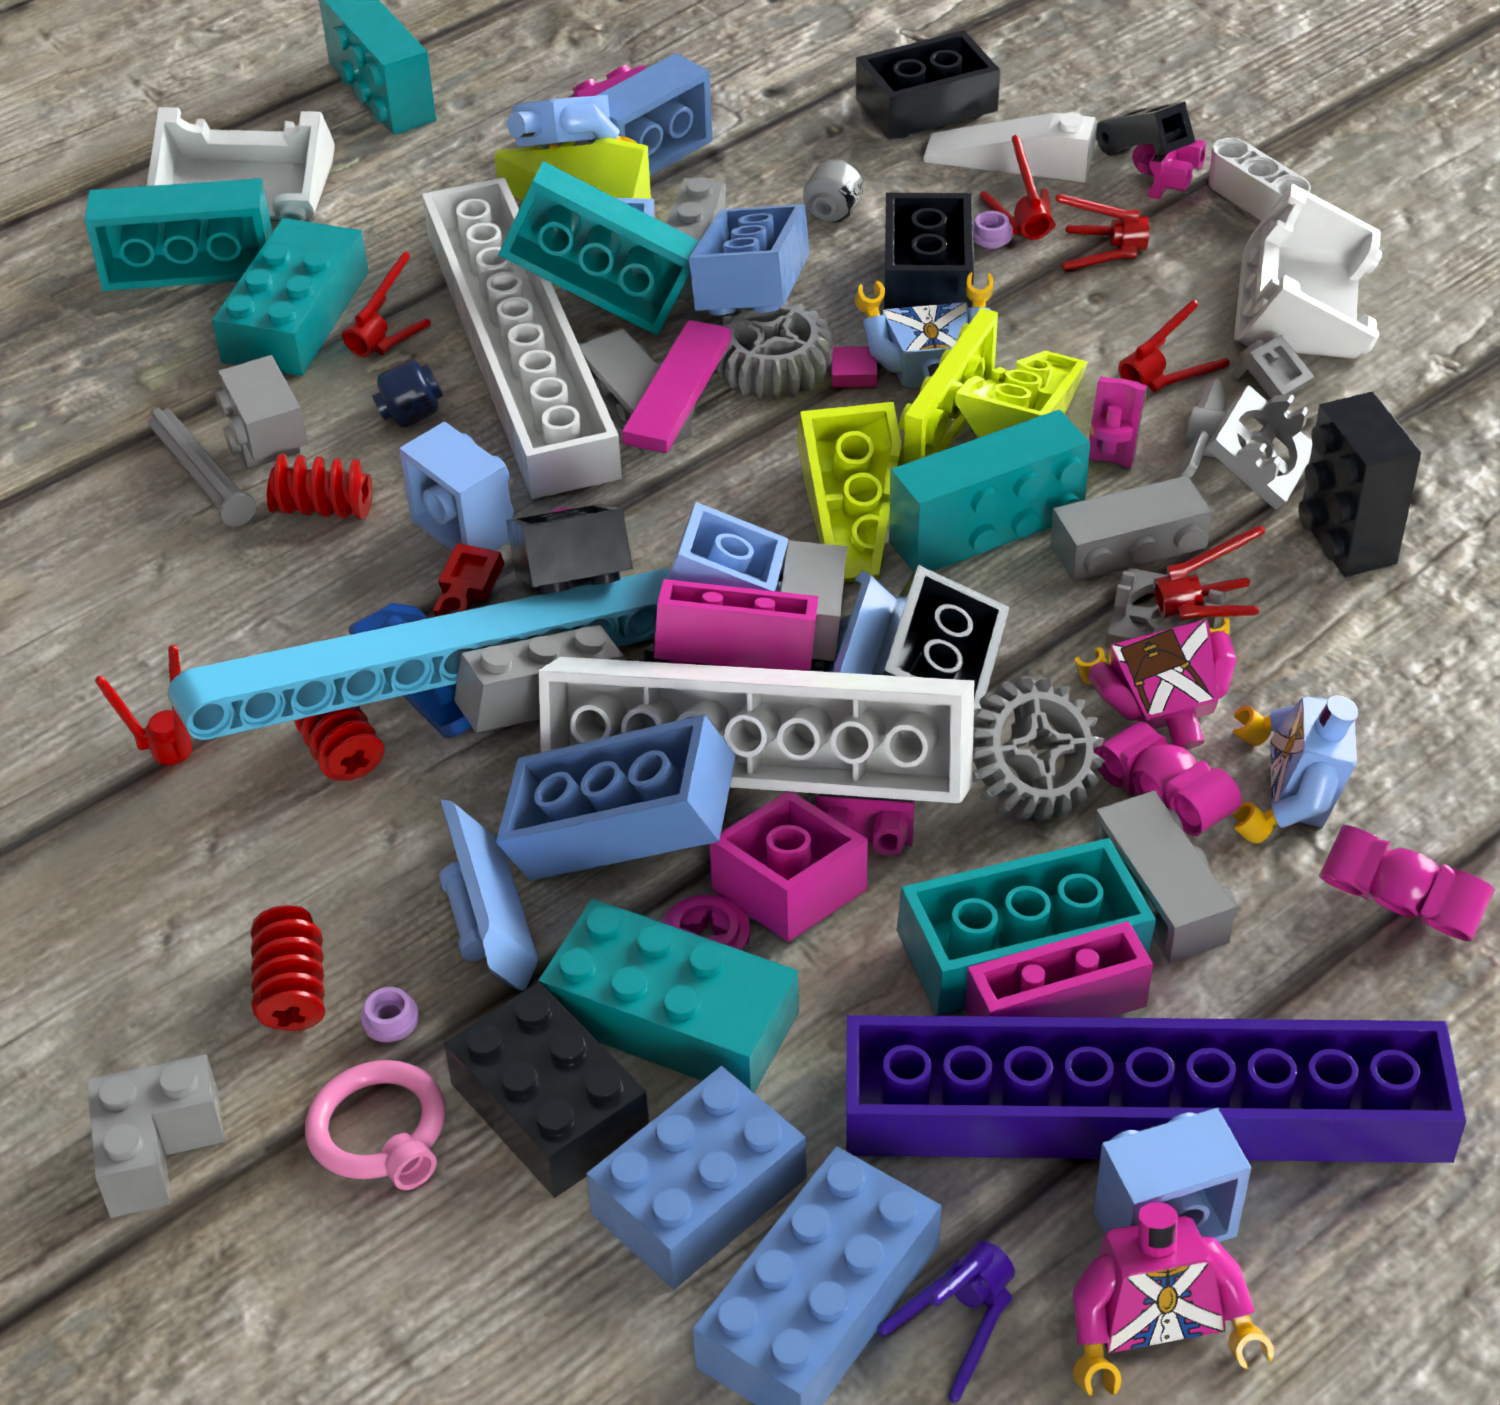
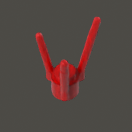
M1013 135L1011 140L1027 196L1017 202L1014 216L1005 210L986 191L980 193V198L993 211L1001 212L1008 217L1009 223L1013 228V235L1021 232L1024 238L1037 240L1046 236L1056 226L1051 213L1049 193L1047 189L1043 188L1040 191L1041 198H1039L1020 137Z
M1062 194L1056 195L1055 200L1058 203L1119 218V220H1112L1110 226H1066L1065 231L1069 234L1110 236L1111 246H1118L1119 249L1064 262L1062 264L1063 270L1086 267L1120 258H1137V250L1146 251L1149 241V219L1147 216H1139V210H1123Z
M408 252L401 254L365 307L342 332L344 344L352 353L359 357H368L374 350L380 355H384L392 346L415 335L431 324L430 319L425 318L387 337V323L383 317L377 314L386 301L385 294L409 260L410 254Z
M1192 300L1148 341L1137 347L1135 352L1121 360L1118 364V371L1121 379L1147 385L1152 392L1156 393L1167 385L1229 366L1230 361L1227 358L1163 375V370L1167 364L1159 348L1166 342V337L1198 307V302Z
M1257 526L1184 563L1167 566L1168 576L1154 579L1155 598L1161 616L1167 618L1178 615L1179 620L1184 621L1196 617L1257 615L1259 613L1257 606H1196L1203 604V597L1209 595L1210 589L1224 593L1248 587L1250 585L1248 578L1226 580L1201 586L1197 575L1188 576V573L1262 536L1265 533V528Z
M170 645L168 648L170 683L181 673L179 649L176 645ZM104 676L96 677L95 682L133 734L139 750L150 749L153 759L164 765H174L190 757L193 748L190 734L173 706L172 711L164 710L155 713L150 718L146 728L143 729Z

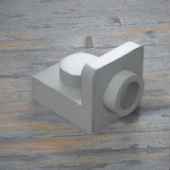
M1282 335L1266 344L1259 339L1248 346L1239 355L1242 362L1232 373L1236 381L1252 374L1270 398L1276 395L1294 394L1306 387L1314 378V375Z

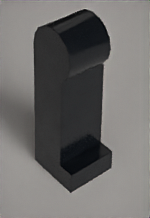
M1185 101L1125 111L1120 115L1101 120L1097 123L1096 140L1100 149L1106 155H1113L1136 145L1153 143L1156 155H1162L1196 142Z

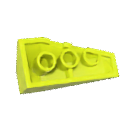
M613 138L596 139L593 144L576 145L574 141L562 143L557 148L543 149L538 145L497 150L494 154L497 179L505 177L513 197L522 201L543 161L614 198L651 199L647 145Z
M1042 351L1018 360L1015 370L1008 371L1001 367L993 369L988 380L984 381V378L979 376L969 378L956 392L954 402L978 438L1059 409L1065 414L1086 371L1088 361Z
M894 402L800 411L796 441L803 479L820 544L847 546L844 583L856 582L854 579L862 570L872 575L875 579H879L890 514V469L898 466L902 444Z

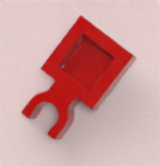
M456 543L438 580L441 591L444 594L438 598L433 608L435 617L447 615L453 609H458L457 612L470 610L473 599L487 602L505 564L501 552Z

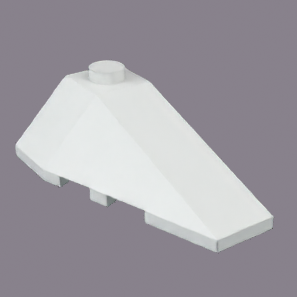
M1074 112L1064 114L1049 113L934 132L931 134L925 150L924 162L1021 174L1011 140L1013 135H1018L1032 176L1085 182L1097 143V122L1095 117L1082 116Z

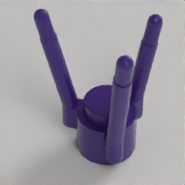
M986 1241L977 1242L962 1260H957L943 1276L878 1326V1333L881 1336H886L928 1304L934 1307L940 1306L952 1295H955L960 1302L970 1308H979L981 1305L988 1307L949 1391L948 1398L953 1403H957L961 1399L1000 1314L1013 1300L1012 1295L1005 1288L1015 1276V1268L1012 1261L994 1244Z

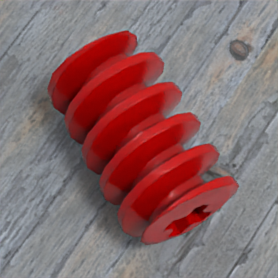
M279 454L275 467L271 469L268 479L267 506L269 512L272 513L280 509L283 513L293 514L298 509L301 515L311 516L316 511L319 516L330 517L335 512L339 518H348L353 513L356 519L365 520L369 514L373 498L372 479L370 474L362 472L361 463L358 459H353L349 471L344 472L342 459L334 458L330 471H326L323 457L316 456L312 469H308L305 456L298 455L293 468H289L287 455Z
M360 705L293 720L297 730L302 734L305 744L310 748L312 756L317 760L320 770L328 778L337 781H351L373 771L382 761L385 753L384 744L376 736L374 727L368 722V717L360 709Z
M275 906L262 911L254 918L250 929L252 938L251 971L253 976L251 980L253 993L251 1006L253 1014L261 1024L282 1031H302L312 1028L320 1023L326 1014L323 1001L325 989L322 983L324 979L322 966L324 955L321 947L323 936L321 929L312 923L311 914L301 906Z

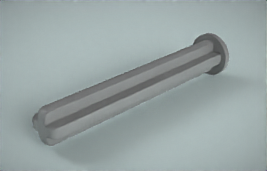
M160 408L154 409L151 412L153 417L148 421L149 427L218 507L221 520L230 527H238L247 523L256 511L254 498L250 494L239 490L169 408L162 411Z

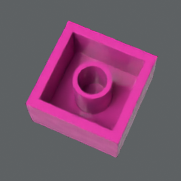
M787 791L722 831L719 842L710 843L711 890L721 897L733 901L747 915L789 942L867 890L868 839L794 792Z

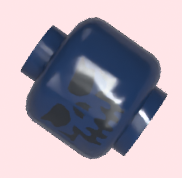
M408 360L381 373L377 378L379 392L372 395L383 419L386 420L393 417L395 422L401 427H408L435 414L439 408L438 399L444 397L429 365L421 366L415 360Z

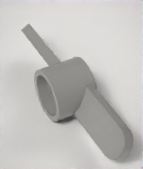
M1219 379L1206 383L1198 406H1194L1186 434L1184 453L1174 478L1187 475L1190 479L1197 470L1202 456L1216 458L1206 449V446L1226 412H1223L1226 394L1223 384Z

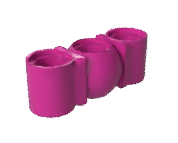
M1135 722L1094 749V753L1105 760L1102 767L1097 769L1108 783L1115 787H1124L1125 791L1130 795L1136 793L1139 796L1155 790L1167 809L1172 808L1177 813L1183 831L1191 836L1200 835L1241 807V792L1236 782L1228 773L1219 768H1210L1209 764L1203 760L1197 763L1189 751L1180 746L1167 744L1166 737L1158 735L1145 722Z
M1342 825L1319 874L1323 881L1339 890L1362 897L1368 901L1373 897L1381 906L1406 917L1415 918L1421 916L1423 924L1431 926L1448 936L1470 942L1473 940L1495 891L1492 885L1477 876L1450 868L1445 864L1439 868L1431 859L1409 849L1395 848L1391 850L1389 841L1382 840L1363 829L1350 825Z

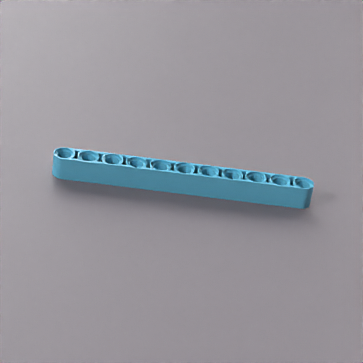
M670 568L621 577V580L611 583L583 585L566 591L536 595L192 668L180 673L173 679L168 688V698L188 733L193 738L207 740L456 684L462 652L595 625H601L617 647L655 639L658 599L663 579L667 578Z

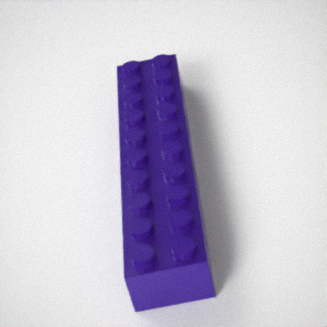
M847 1015L846 1152L853 1156L1100 1159L1102 1143L1110 1141L1113 1137L1124 1131H1143L1166 1124L1174 1117L1183 1113L1198 1114L1218 1108L1246 1159L1250 1161L1454 1163L1467 1121L1447 1021Z

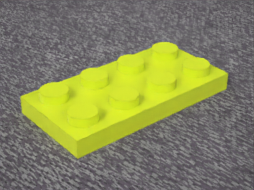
M980 308L970 324L965 323L962 326L957 342L951 350L946 349L944 351L939 367L933 376H927L924 379L920 393L913 404L908 403L904 407L899 423L900 430L904 431V444L900 451L899 466L951 448L967 425V420L954 402L956 392L969 378L979 376L984 378V381L990 379L991 372L995 369L998 312Z

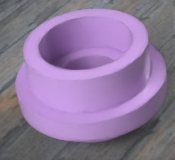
M985 211L976 216L973 223V241L985 249H997L1012 239L1013 228L1005 214L998 211Z
M384 987L369 995L361 1010L360 1018L362 1028L370 1038L379 1042H395L413 1032L418 1024L419 1013L415 1001L406 992L396 987Z

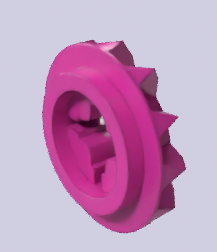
M697 895L686 898L675 904L662 920V923L696 935H701L703 929H707L708 922H712L714 935H711L708 939L742 950L750 941V924L747 915L736 903L721 896Z

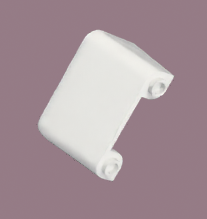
M158 107L147 186L262 178L270 220L287 218L305 221L314 216L333 163L335 143L321 112L301 111L299 124L295 126L293 121H285L284 132L210 130L205 119H196V125H193L180 118L181 111L179 108Z
M1291 184L1254 230L1244 248L1234 340L1248 347L1259 339L1266 344L1282 335L1292 349L1299 354L1349 359L1357 358L1361 353L1364 355L1368 354L1374 347L1379 332L1376 330V319L1365 314L1357 320L1358 283L1365 273L1371 274L1380 262L1382 251L1379 250L1380 230Z

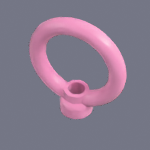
M378 1060L359 1064L335 1076L315 1096L305 1119L306 1143L311 1154L319 1164L332 1173L354 1179H376L389 1176L398 1189L411 1190L426 1182L436 1168L437 1160L430 1148L436 1142L443 1128L445 1100L436 1081L417 1066L394 1060ZM375 1084H397L408 1088L419 1098L422 1114L414 1132L411 1135L401 1133L393 1136L385 1143L381 1153L372 1155L351 1154L337 1147L331 1140L328 1127L333 1111L342 1100L359 1089Z

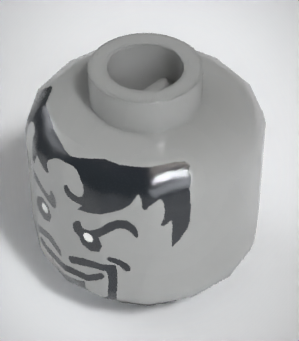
M835 159L824 161L816 167L804 188L803 200L806 208L813 216L820 220L842 222L851 215L863 194L862 178L853 166L844 161Z

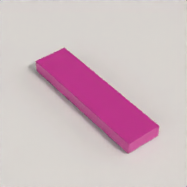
M692 320L686 322L622 430L623 444L668 453L731 342V328Z

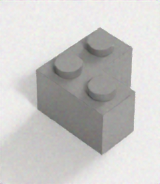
M272 355L218 371L222 390L215 391L216 400L223 418H229L230 426L223 428L225 439L232 454L240 453L247 469L276 461L279 454H286L287 457L299 454V447L308 445L301 407Z
M207 1054L87 1079L95 1178L111 1218L171 1205L166 1155L225 1142L219 1093Z

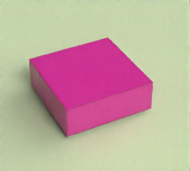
M869 346L834 347L832 352V387H877V360L870 355Z

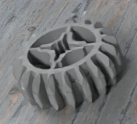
M787 300L784 306H779L778 310L768 313L754 312L752 307L749 309L735 308L734 316H724L723 323L720 325L731 328V342L716 367L719 372V378L727 380L729 388L740 387L742 395L752 392L757 393L759 399H762L765 395H774L778 400L781 394L788 393L796 397L799 389L811 391L813 383L823 382L824 374L830 371V365L832 364L834 346L831 331L827 327V320L819 318L817 311H805L803 304H798L794 307L789 306Z
M1022 677L1016 680L1015 684L1006 681L996 687L995 693L989 692L981 697L979 704L982 709L977 708L974 710L973 762H975L977 770L973 771V782L982 779L986 785L981 792V799L988 800L994 796L998 797L996 812L1006 813L1013 808L1015 819L1021 821L1029 819L1032 815L1038 822L1051 819L1052 814L1060 817L1068 814L1071 811L1070 809H1072V805L1076 806L1083 803L1088 798L1085 789L1088 790L1095 787L1097 782L1100 781L1092 770L1102 767L1105 760L1093 753V749L1101 746L1105 739L1099 736H1092L1090 728L1096 725L1098 718H1084L1081 714L1086 700L1078 699L1072 703L1068 701L1070 686H1061L1053 691L1051 678H1042L1034 684L1031 677ZM1013 710L1015 723L1011 724V739L1001 744L1003 724ZM1048 721L1052 724V726L1056 729V731H1054V730L1051 728V726L1049 725ZM1029 743L1028 747L1034 744V746L1036 747V750H1042V749H1048V750L1045 751V752H1043V753H1041V754H1039V755H1037L1038 752L1032 754L1031 751H1030V748H1027V749H1017V748H1019V747H1021V746H1023V745ZM1065 754L1063 772L1053 787L1051 776L1056 774L1055 761L1058 756ZM1008 766L1017 772L1019 779L1011 772Z

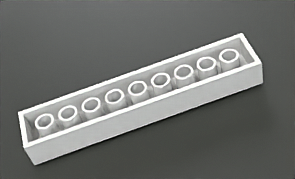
M505 177L423 193L422 198L428 238L531 499L553 496L562 492L622 479L619 435L552 283L498 256L519 211Z

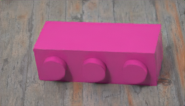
M663 579L657 604L654 659L668 660L670 663L678 664L698 663L716 666L810 671L819 596Z
M1126 921L968 967L965 1010L968 1016L1110 1018L1147 1007L1153 963L1130 922Z

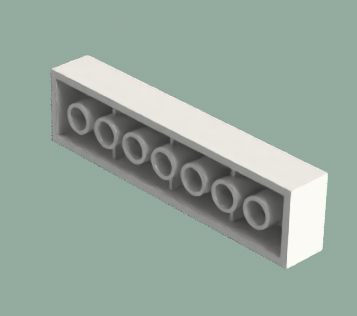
M559 657L539 670L541 753L705 714L736 755L730 783L732 788L960 804L973 784V680Z

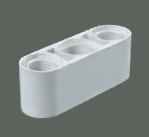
M1223 138L1213 144L1208 178L1209 187L1261 221L1291 184L1309 193L1311 191V185L1305 178L1243 140Z

